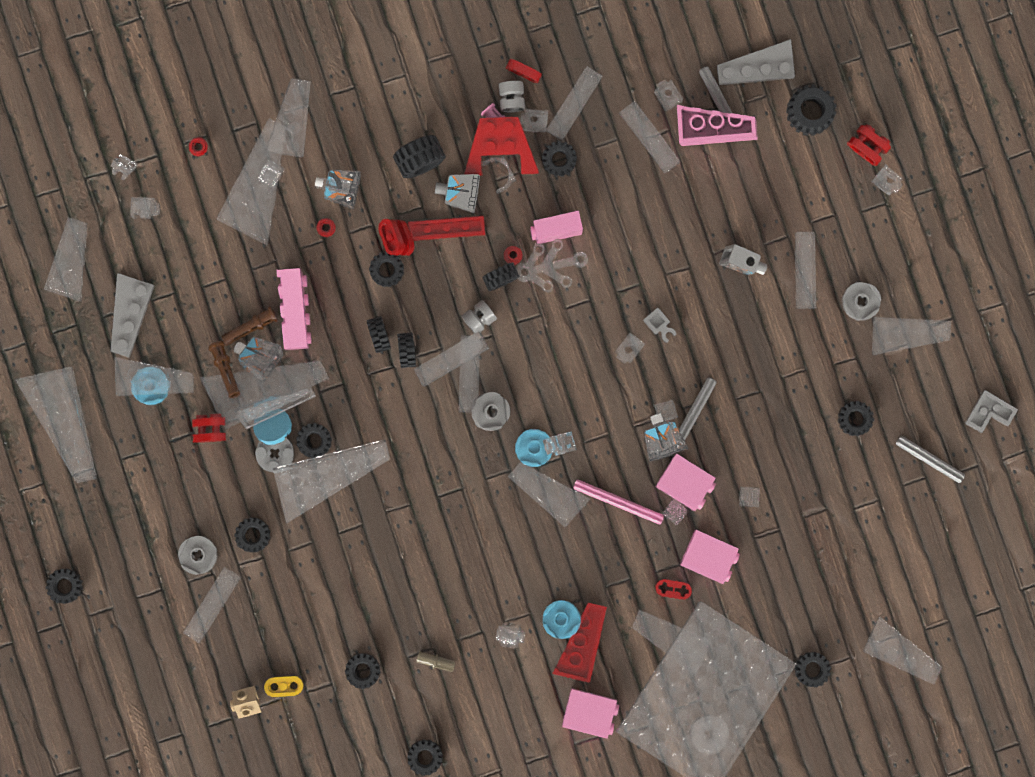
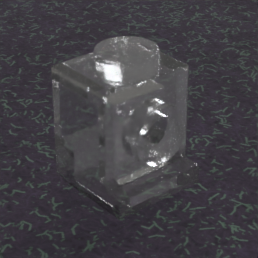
M663 80L656 85L657 89H655L654 93L665 112L682 103L683 97L672 80L669 82ZM670 90L672 94L667 96L665 91Z
M525 109V114L521 113L520 120L521 124L524 125V131L546 133L548 110ZM534 116L537 117L538 120L536 122H532L530 118Z
M886 164L871 181L887 195L892 194V192L896 194L903 186L900 183L903 178ZM887 177H890L893 183H888Z
M131 197L130 216L133 219H137V215H140L139 218L151 219V216L160 214V204L157 203L155 198Z
M629 333L615 351L618 354L616 357L625 364L627 361L631 363L645 344ZM631 347L632 353H626L625 348Z
M571 431L543 440L547 455L555 453V456L577 450Z

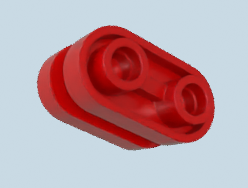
M860 125L856 130L859 137H851L847 145L870 164L877 166L882 160L879 156L880 152L887 154L891 149L890 141L884 136H878L870 125ZM866 141L867 143H869L871 146L874 147V149L872 150L871 148H869L867 145L864 144V142Z
M383 219L379 224L378 230L386 252L390 255H411L414 251V241L407 223L404 220Z
M210 414V418H207V415H196V419H192V427H198V434L192 435L193 443L226 441V433H220V426L226 425L225 417H221V414ZM206 427H212V433H206Z

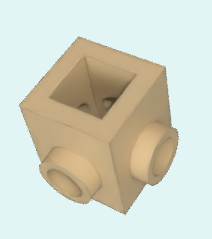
M255 686L232 692L233 700H230L232 711H236L238 718L261 713L260 699Z

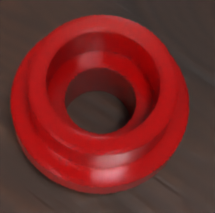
M193 138L189 143V151L194 156H203L208 150V144L203 138ZM201 144L202 148L201 150H196L195 146Z
M323 218L317 223L316 229L320 236L330 237L334 234L336 226L331 219ZM329 225L330 229L328 231H324L323 226Z
M517 246L506 248L504 260L508 264L514 263V265H517L521 262L523 254L520 248ZM515 252L517 257L512 259L509 254Z

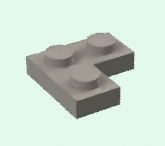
M983 390L965 424L980 433L984 431L991 417L1005 426H1009L1018 409L988 391Z

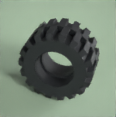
M806 85L802 89H798L789 100L786 113H788L787 120L791 122L790 126L792 128H796V132H803L805 136L808 134L815 136L817 133L820 134L826 130L833 122L837 106L833 102L835 100L834 97H830V92L828 90L824 91V87L819 86L817 88L816 85H811L810 87ZM805 101L816 102L821 108V117L817 120H809L804 117L801 112L802 103Z
M427 135L415 139L402 146L393 155V159L403 178H413L437 167L446 158L435 135Z

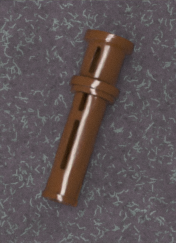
M269 306L266 311L258 315L254 314L251 320L221 335V338L225 345L228 346L257 329L263 330L264 326L273 321L277 322L278 318L272 307Z
M223 341L214 342L208 347L214 357L213 363L219 368L228 397H238L240 391L229 365L231 359L226 354L225 343Z

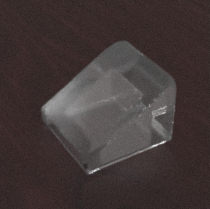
M268 160L264 164L257 180L275 188L285 168Z
M673 498L662 514L675 525H678L688 510Z

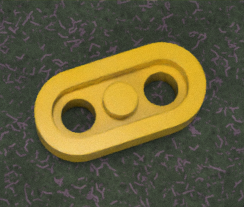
M298 676L272 677L266 681L264 690L271 697L296 696L302 692L304 684ZM292 682L297 683L296 689L291 688ZM273 683H276L278 685L277 690H273L271 688V685Z

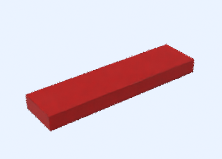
M484 216L408 222V228L413 241L485 235Z

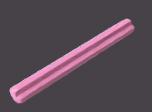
M576 480L573 488L596 499L657 524H661L664 515L580 480Z

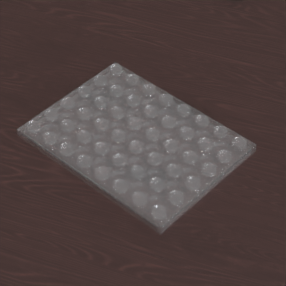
M699 601L616 732L685 777H725L797 664L708 605Z

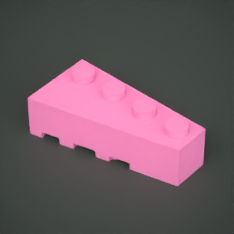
M677 105L679 143L681 146L758 140L755 117Z
M300 268L277 270V277H280L281 281L278 291L280 299H282L280 312L283 318L284 349H309L308 344H312L311 332L307 331V325H310V314L306 313V306H309L308 294H305L304 287H307V275H303Z

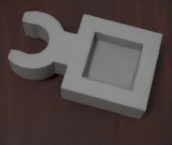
M659 308L655 309L643 320L655 335L661 332L662 340L666 343L669 341L666 338L667 332L672 333L673 336L676 335L674 329L666 326L670 321Z

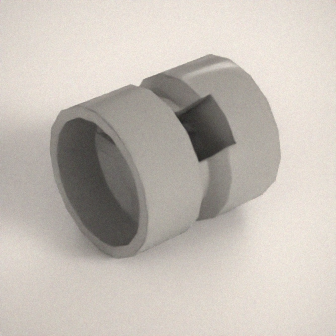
M507 81L500 83L499 94L503 97L500 100L501 111L519 112L525 110L524 98L521 97L524 94L523 82Z
M483 300L474 305L473 311L468 310L461 316L475 335L484 330V325H490L497 320L492 310Z

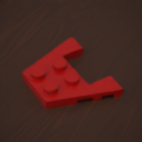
M519 116L479 119L464 175L478 174L482 176V156L520 154L521 174H539L538 166L534 160Z

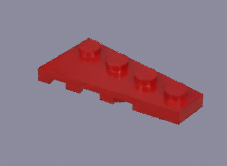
M593 603L587 604L581 616L580 628L576 634L570 637L552 674L588 683L591 682L607 611L606 606Z

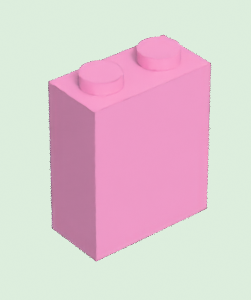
M579 211L533 221V226L530 227L532 240H536L537 244L582 235L583 231Z
M675 454L655 487L691 510L696 511L697 508L700 510L706 502L704 499L706 493H711L716 485L714 480L716 478L680 455Z
M695 530L680 565L724 584L731 577L732 571H730L732 564H736L740 554L737 552L739 549Z
M571 688L562 727L608 739V735H612L615 724L612 723L613 715L617 716L619 705L616 704L617 700Z

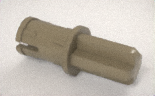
M419 651L416 663L433 667L432 669L438 668L453 672L455 667V661L438 657V654L435 656Z

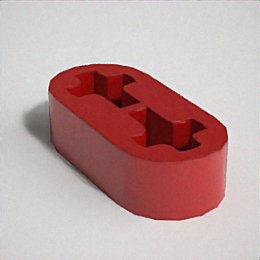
M509 59L505 67L510 72L533 83H538L542 76L539 71L514 59Z
M661 579L655 585L656 593L663 597L685 600L692 593L691 586L685 582ZM663 582H666V586L672 587V591L665 590V593H662L659 585H663ZM682 585H685L688 594L685 593L684 596H681L680 592H675V588H682Z

